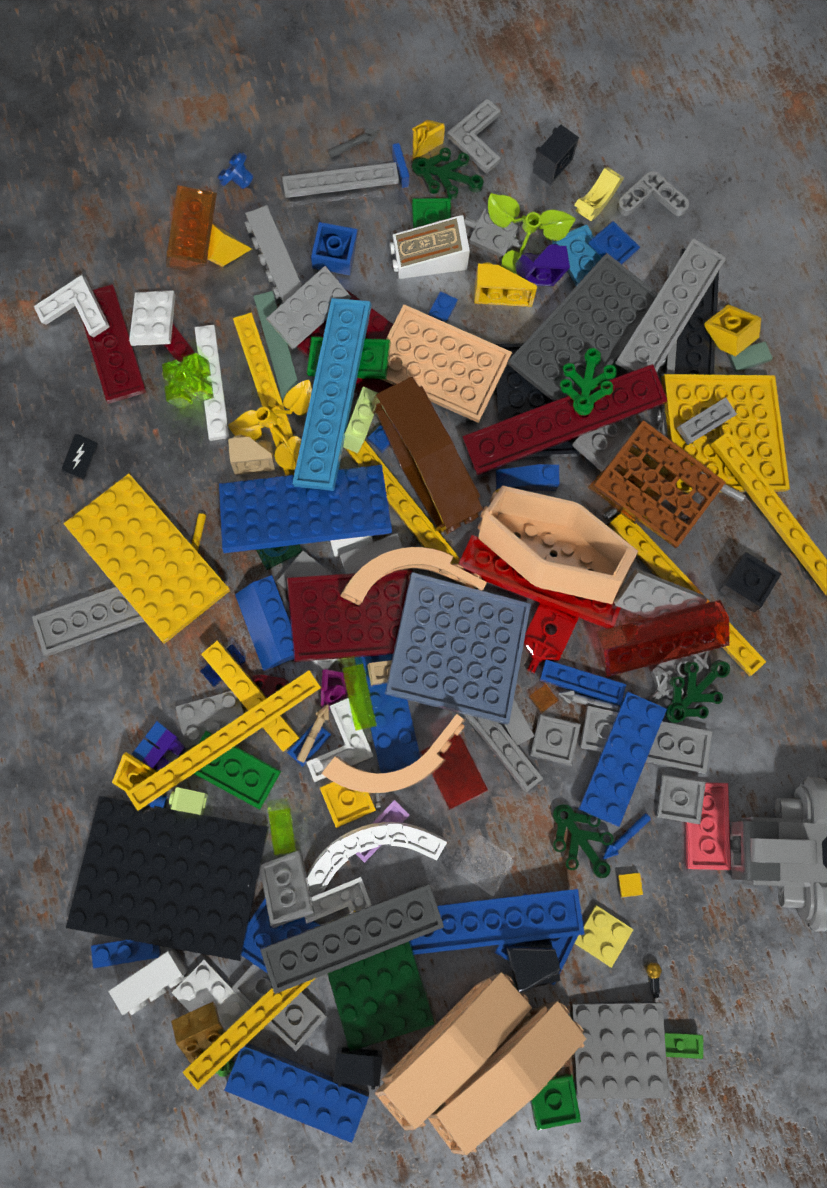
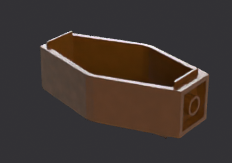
M412 376L376 394L372 402V413H376L405 477L436 526L435 532L439 531L441 534L446 531L449 534L461 527L460 523L464 522L467 525L480 517L478 513L483 510L479 501L481 496L423 386L419 387Z

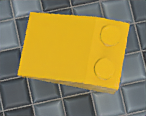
M489 262L478 263L474 304L532 307L537 285L499 265Z

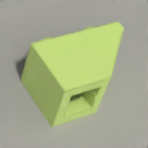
M176 787L175 792H171L169 804L172 805V810L204 815L208 794Z

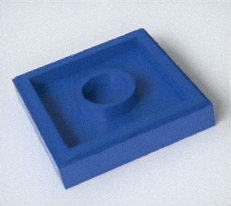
M614 221L588 243L601 257L608 253L620 264H624L640 249V246Z

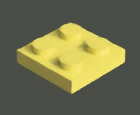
M595 905L583 924L585 935H578L574 944L612 968L634 929Z

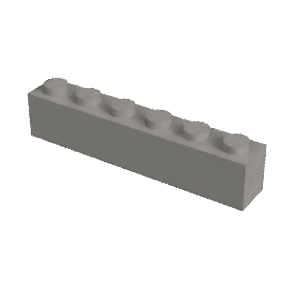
M266 205L245 213L247 221L244 224L247 232H251L253 235L251 241L255 250L259 249L260 251L258 257L261 265H266L267 271L265 273L269 283L273 282L275 286L272 288L275 298H280L283 304L302 287V284Z

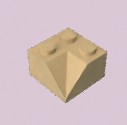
M237 435L228 439L230 463L235 475L275 471L272 442L266 440L255 442L250 437H245L244 435Z

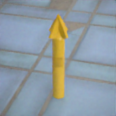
M202 513L198 514L191 543L197 552L206 520V515Z

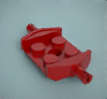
M539 604L526 631L523 645L532 658L526 669L528 672L532 668L531 673L535 674L537 666L541 661L558 662L579 619L578 617L545 604ZM548 624L554 625L556 633L553 635L548 634L545 631V626Z

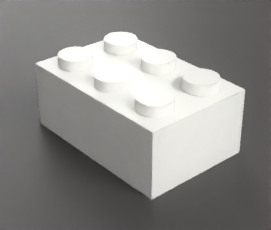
M172 949L111 989L109 993L122 1015L127 1012L133 1015L147 1005V999L152 1002L167 992L166 986L169 985L171 989L185 980L184 974L189 972L177 950Z

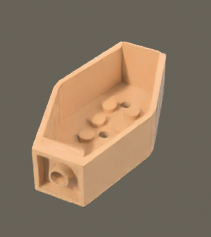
M502 486L498 493H493L490 499L491 504L489 507L485 506L480 515L482 519L478 525L480 530L478 539L531 584L539 588L609 604L613 603L632 567L638 550L576 502ZM550 553L556 554L557 557L550 556Z
M500 972L477 983L381 1079L384 1083L374 1094L404 1130H416L418 1127L425 1126L424 1121L486 1062L523 1018L531 1015L529 1011L532 1007L528 1003L529 999L524 993L520 994L513 986V980L507 974Z
M556 1001L531 1009L529 1011L531 1015L523 1018L486 1062L427 1118L453 1154L467 1155L470 1152H476L475 1148L530 1102L576 1050L584 1047L583 1043L586 1037L583 1035V1029L577 1022H573L568 1015V1009L562 1003Z

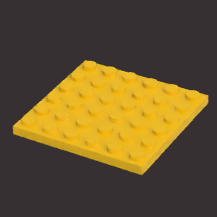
M664 374L661 377L662 387L668 400L664 406L669 440L723 479L726 485L739 492H746L710 445L729 431L775 492L790 490L775 375ZM727 398L737 415L687 445L677 427L722 399ZM680 479L675 484L683 493H689L692 490L690 486Z

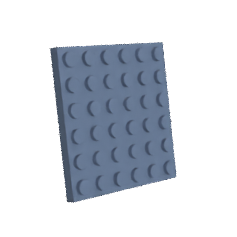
M412 572L385 694L506 725L509 724L531 604Z

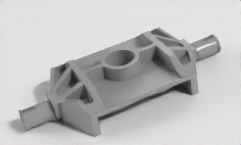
M711 637L705 645H700L692 640H684L650 672L656 691L647 700L652 703H656L661 697L672 700L673 687L670 685V679L673 676L682 677L685 681L681 694L682 700L686 696L688 675L680 673V665L686 664L688 661L696 662L699 665L696 679L697 685L711 671V665L714 661L710 655V650L718 644V641L713 642L715 638ZM693 665L690 666V671L693 670ZM679 679L675 682L676 686L679 684Z

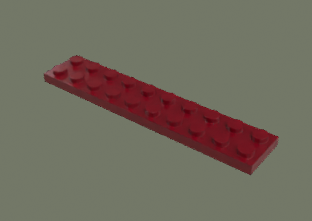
M651 364L609 380L613 383V392L596 401L594 408L587 415L578 414L573 407L574 401L567 396L462 436L476 475L666 404L668 400L654 365ZM601 384L591 390L590 395L600 390Z

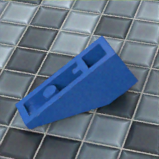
M538 464L496 470V490L506 486L524 491L556 492L559 486V465Z

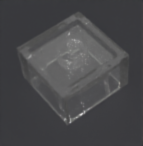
M477 835L455 870V873L490 896H494L516 858L481 835Z

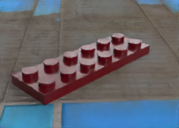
M114 285L92 290L110 326L97 336L92 337L89 335L83 322L106 402L110 404L147 393L133 346L129 342L130 336Z

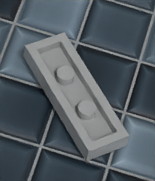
M724 398L677 427V430L686 444L689 445L728 421L737 413L727 398Z

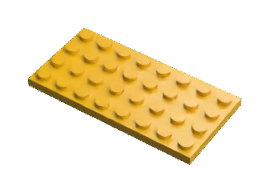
M127 474L63 523L164 644L230 592L228 586L130 474Z

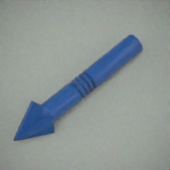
M645 813L623 836L618 838L612 845H607L603 859L619 855L618 851L651 820L650 816Z

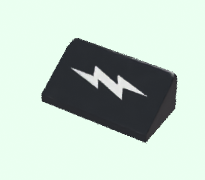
M75 434L63 463L62 472L65 475L84 480L98 443Z

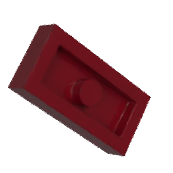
M173 324L171 344L163 345L178 365L181 366L196 356V354Z

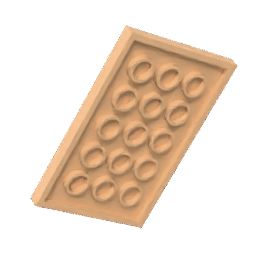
M403 305L386 338L390 339L391 347L387 379L381 380L396 385L413 376L418 386H423L430 402L479 423L512 352L407 305Z

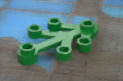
M595 348L588 349L585 353V363L587 366L584 379L576 372L574 364L568 363L563 367L564 375L570 377L582 389L580 395L573 389L571 380L564 379L560 382L561 391L574 401V410L580 415L589 414L594 408L596 401L613 392V383L606 380L616 376L614 365L605 366L604 372L593 379L595 366L601 363V353ZM601 384V389L590 395L591 390Z

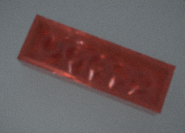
M721 600L597 631L600 659L605 673L608 677L730 646L729 616Z

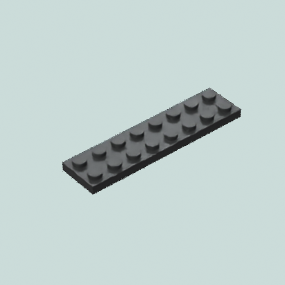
M426 884L262 947L260 951L274 994H277L441 929L444 925L430 884Z

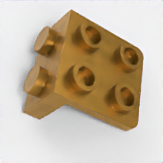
M214 1002L208 1003L171 1021L176 1044L190 1063L225 1032L220 1023L217 1007Z

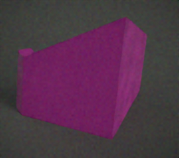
M322 669L321 709L327 704L331 706L355 696L356 675Z

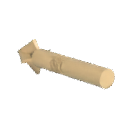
M329 704L315 713L317 719L297 757L298 761L305 762L324 721L329 720Z

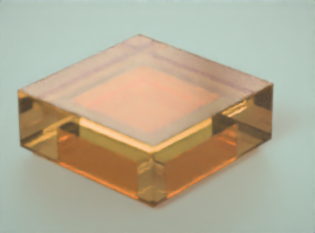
M546 684L529 696V699L541 714L559 701Z

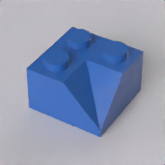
M319 222L311 255L312 269L321 270L326 266L330 272L350 276L355 256L358 229Z

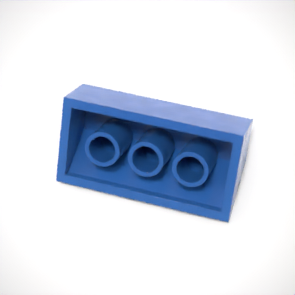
M271 575L252 582L236 593V599L263 671L294 660L291 624L273 576Z

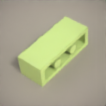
M365 387L362 388L344 434V448L355 453L359 452L374 417L372 402L375 395L378 394L377 392Z

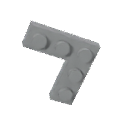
M486 99L447 133V138L463 153L468 154L469 158L486 174L496 167L501 160L497 154L476 136L500 116L501 110L489 99Z

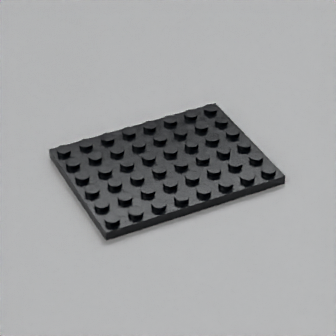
M99 796L66 928L241 961L269 827L157 806L152 808L150 805H146L138 811L130 801Z

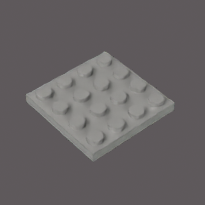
M662 1002L572 1003L573 1022H577L582 1027L583 1035L586 1037L583 1043L584 1047L578 1048L575 1052L578 1099H669Z

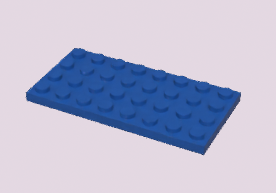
M382 465L338 470L334 491L294 487L292 484L294 475L219 484L223 553L392 533Z

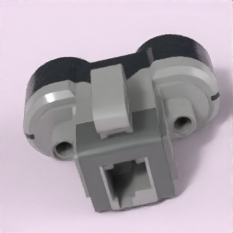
M807 777L800 783L793 798H777L775 804L776 818L747 817L741 818V821L730 822L732 879L743 880V884L778 886V901L781 907L797 908L800 918L811 931L827 932V778Z

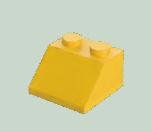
M728 304L706 321L704 326L720 350L737 356L759 338L761 317Z

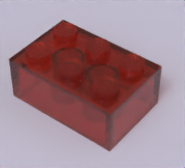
M454 734L450 740L452 744L445 753L440 752L439 755L445 761L431 774L448 811L488 791L460 734L458 736ZM430 747L420 751L421 757L430 749Z

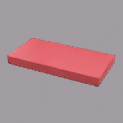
M706 783L701 824L685 822L687 869L731 870L728 783Z

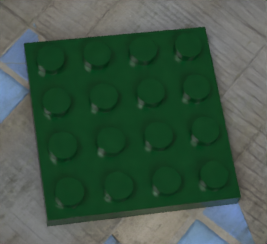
M411 941L327 973L350 1052L351 1050H358L436 1024Z

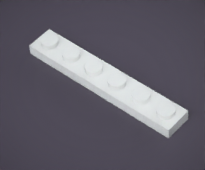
M215 326L195 327L209 440L227 439L230 436Z

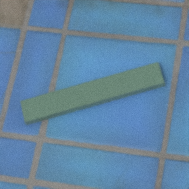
M273 291L254 295V300L283 401L288 391L299 383L288 344L266 320L277 309Z

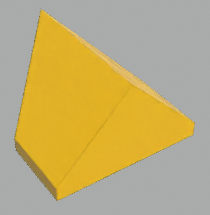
M426 120L412 128V161L443 144L445 131L443 123Z
M212 223L208 224L209 261L223 267L252 250V248L226 230Z
M125 752L112 783L128 792L157 771L132 754Z

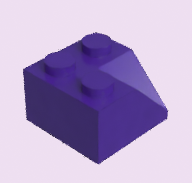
M551 244L540 255L532 253L522 254L515 263L517 275L537 286H554L570 268L567 246Z

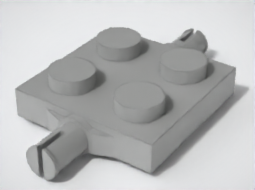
M486 207L477 221L466 216L464 220L465 225L473 228V233L469 239L470 244L501 258L512 246L521 249L523 241L516 239L520 222L513 223L511 221L508 227H499L491 221L488 208Z

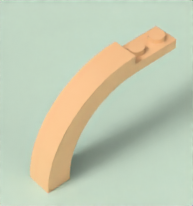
M408 547L389 551L369 561L352 577L340 597L360 605L369 589L379 579L392 572L410 568L433 571L462 586L481 591L484 590L487 582L482 580L478 574H470L464 571V568L458 564H450L453 558L452 555L430 548Z
M456 714L430 749L419 760L401 770L389 773H371L355 768L340 757L335 756L321 774L343 787L360 792L384 793L410 787L430 776L441 766L445 759L439 755L440 752L445 753L452 744L450 740L454 734L458 736L463 731L465 719Z

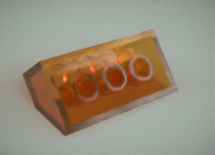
M177 186L166 267L187 271L206 266L217 193Z

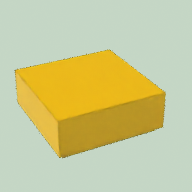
M640 873L617 875L620 897L643 895Z

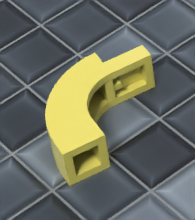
M609 167L604 168L588 194L577 200L574 205L577 207L575 211L589 221H593L613 197L624 177Z

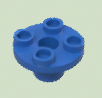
M244 152L235 153L229 160L231 165L226 170L223 169L217 176L222 186H225L231 180L241 189H245L251 184L253 174L244 166L247 158Z

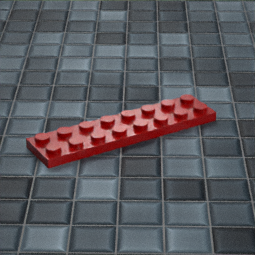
M471 535L458 565L464 568V571L470 574H478L482 580L609 630H613L621 609L615 605L614 601L612 604L539 588L531 584L474 535Z

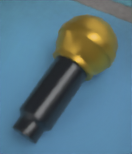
M650 963L647 966L646 972L651 982V993L653 998H659V977L662 969L659 964Z

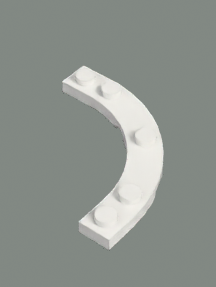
M382 822L354 829L332 842L318 856L309 869L307 879L311 896L323 893L337 870L348 861L349 857L357 852L361 853L376 848L378 845L391 844V846L415 850L437 860L447 841L435 833L407 823Z

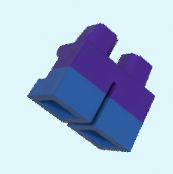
M156 721L145 737L160 749L143 738L132 755L152 769L160 770L171 763L166 759L170 752L180 757L186 748L176 735Z

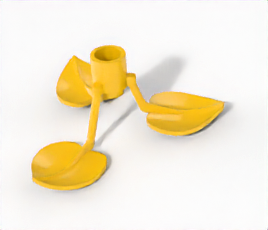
M309 380L302 381L288 391L283 400V406L288 410H276L275 408L270 410L267 407H260L257 411L250 410L228 424L229 429L235 436L244 435L256 442L262 436L261 428H271L284 441L275 450L274 456L277 464L284 469L295 470L302 439L298 436H293L287 441L275 427L277 424L276 413L292 414L294 411L297 415L306 414L312 393L311 382Z

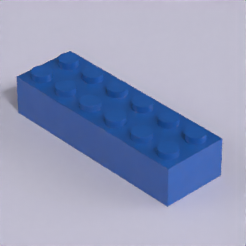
M247 1043L239 1051L224 1089L226 1092L350 1143L353 1142L369 1098L368 1091L342 1083L341 1087H338V1083H333V1077L250 1043Z

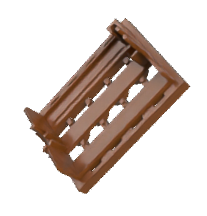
M643 420L593 487L674 548H678L726 482ZM633 444L643 451L639 457L634 456L628 451ZM646 454L659 463L655 470L642 461ZM616 466H622L627 470L624 477L614 470ZM662 467L675 475L672 482H669L659 474ZM631 474L644 483L641 489L627 480ZM679 479L692 488L689 494L683 493L676 487L675 484ZM647 487H650L660 495L657 502L644 492ZM695 492L704 497L699 504L692 498ZM664 499L677 508L674 514L660 505ZM681 511L683 512L681 517H687L686 519H684V521L680 520L677 517Z

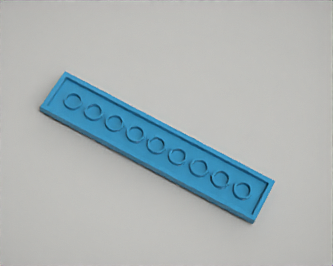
M331 299L292 483L294 487L335 490L345 440L344 434L348 425L372 306L370 301Z

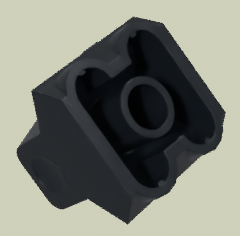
M550 939L527 941L506 947L514 982L520 994L535 987L561 981L559 974L561 970L557 954Z

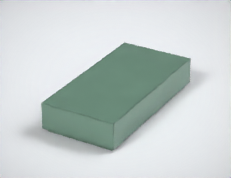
M766 341L748 346L737 356L728 354L734 372L761 365L773 359Z

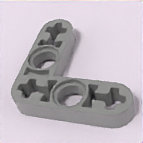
M650 171L620 198L617 210L622 215H630L652 195L676 216H682L689 207V200L659 173ZM641 190L644 196L638 197L634 194V191ZM667 190L670 192L671 196L664 197L662 196L661 191ZM631 199L630 206L624 207L623 204L626 205Z

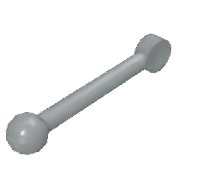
M373 765L371 771L378 773L379 766ZM375 793L376 810H381L380 795Z

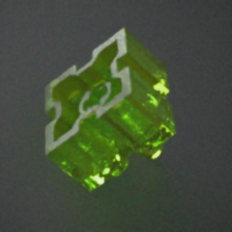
M195 353L185 356L182 363L173 360L162 364L163 378L169 382L165 386L166 402L177 408L192 405L193 399L202 402L214 398L212 383L207 380V377L211 376L209 360L200 354Z

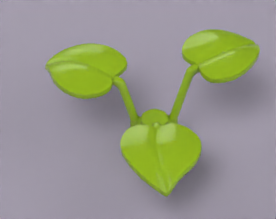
M491 193L488 199V214L491 221L502 228L508 227L511 221L513 223L523 221L522 227L527 232L520 252L512 250L507 252L502 258L501 266L516 275L515 263L522 256L531 233H534L539 227V229H543V234L547 239L560 241L566 237L575 222L573 216L558 210H547L541 215L536 212H530L527 216L523 215L521 218L515 219L520 213L518 202L510 196Z

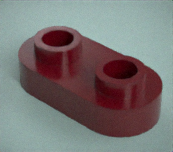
M261 674L251 678L255 684L258 681L263 682V686L259 689L267 698L277 692L276 687L278 685L286 686L289 684L284 678Z

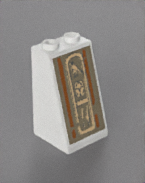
M463 215L393 234V242L389 243L390 253L395 256V260H392L394 272L398 273V279L467 270L470 250Z

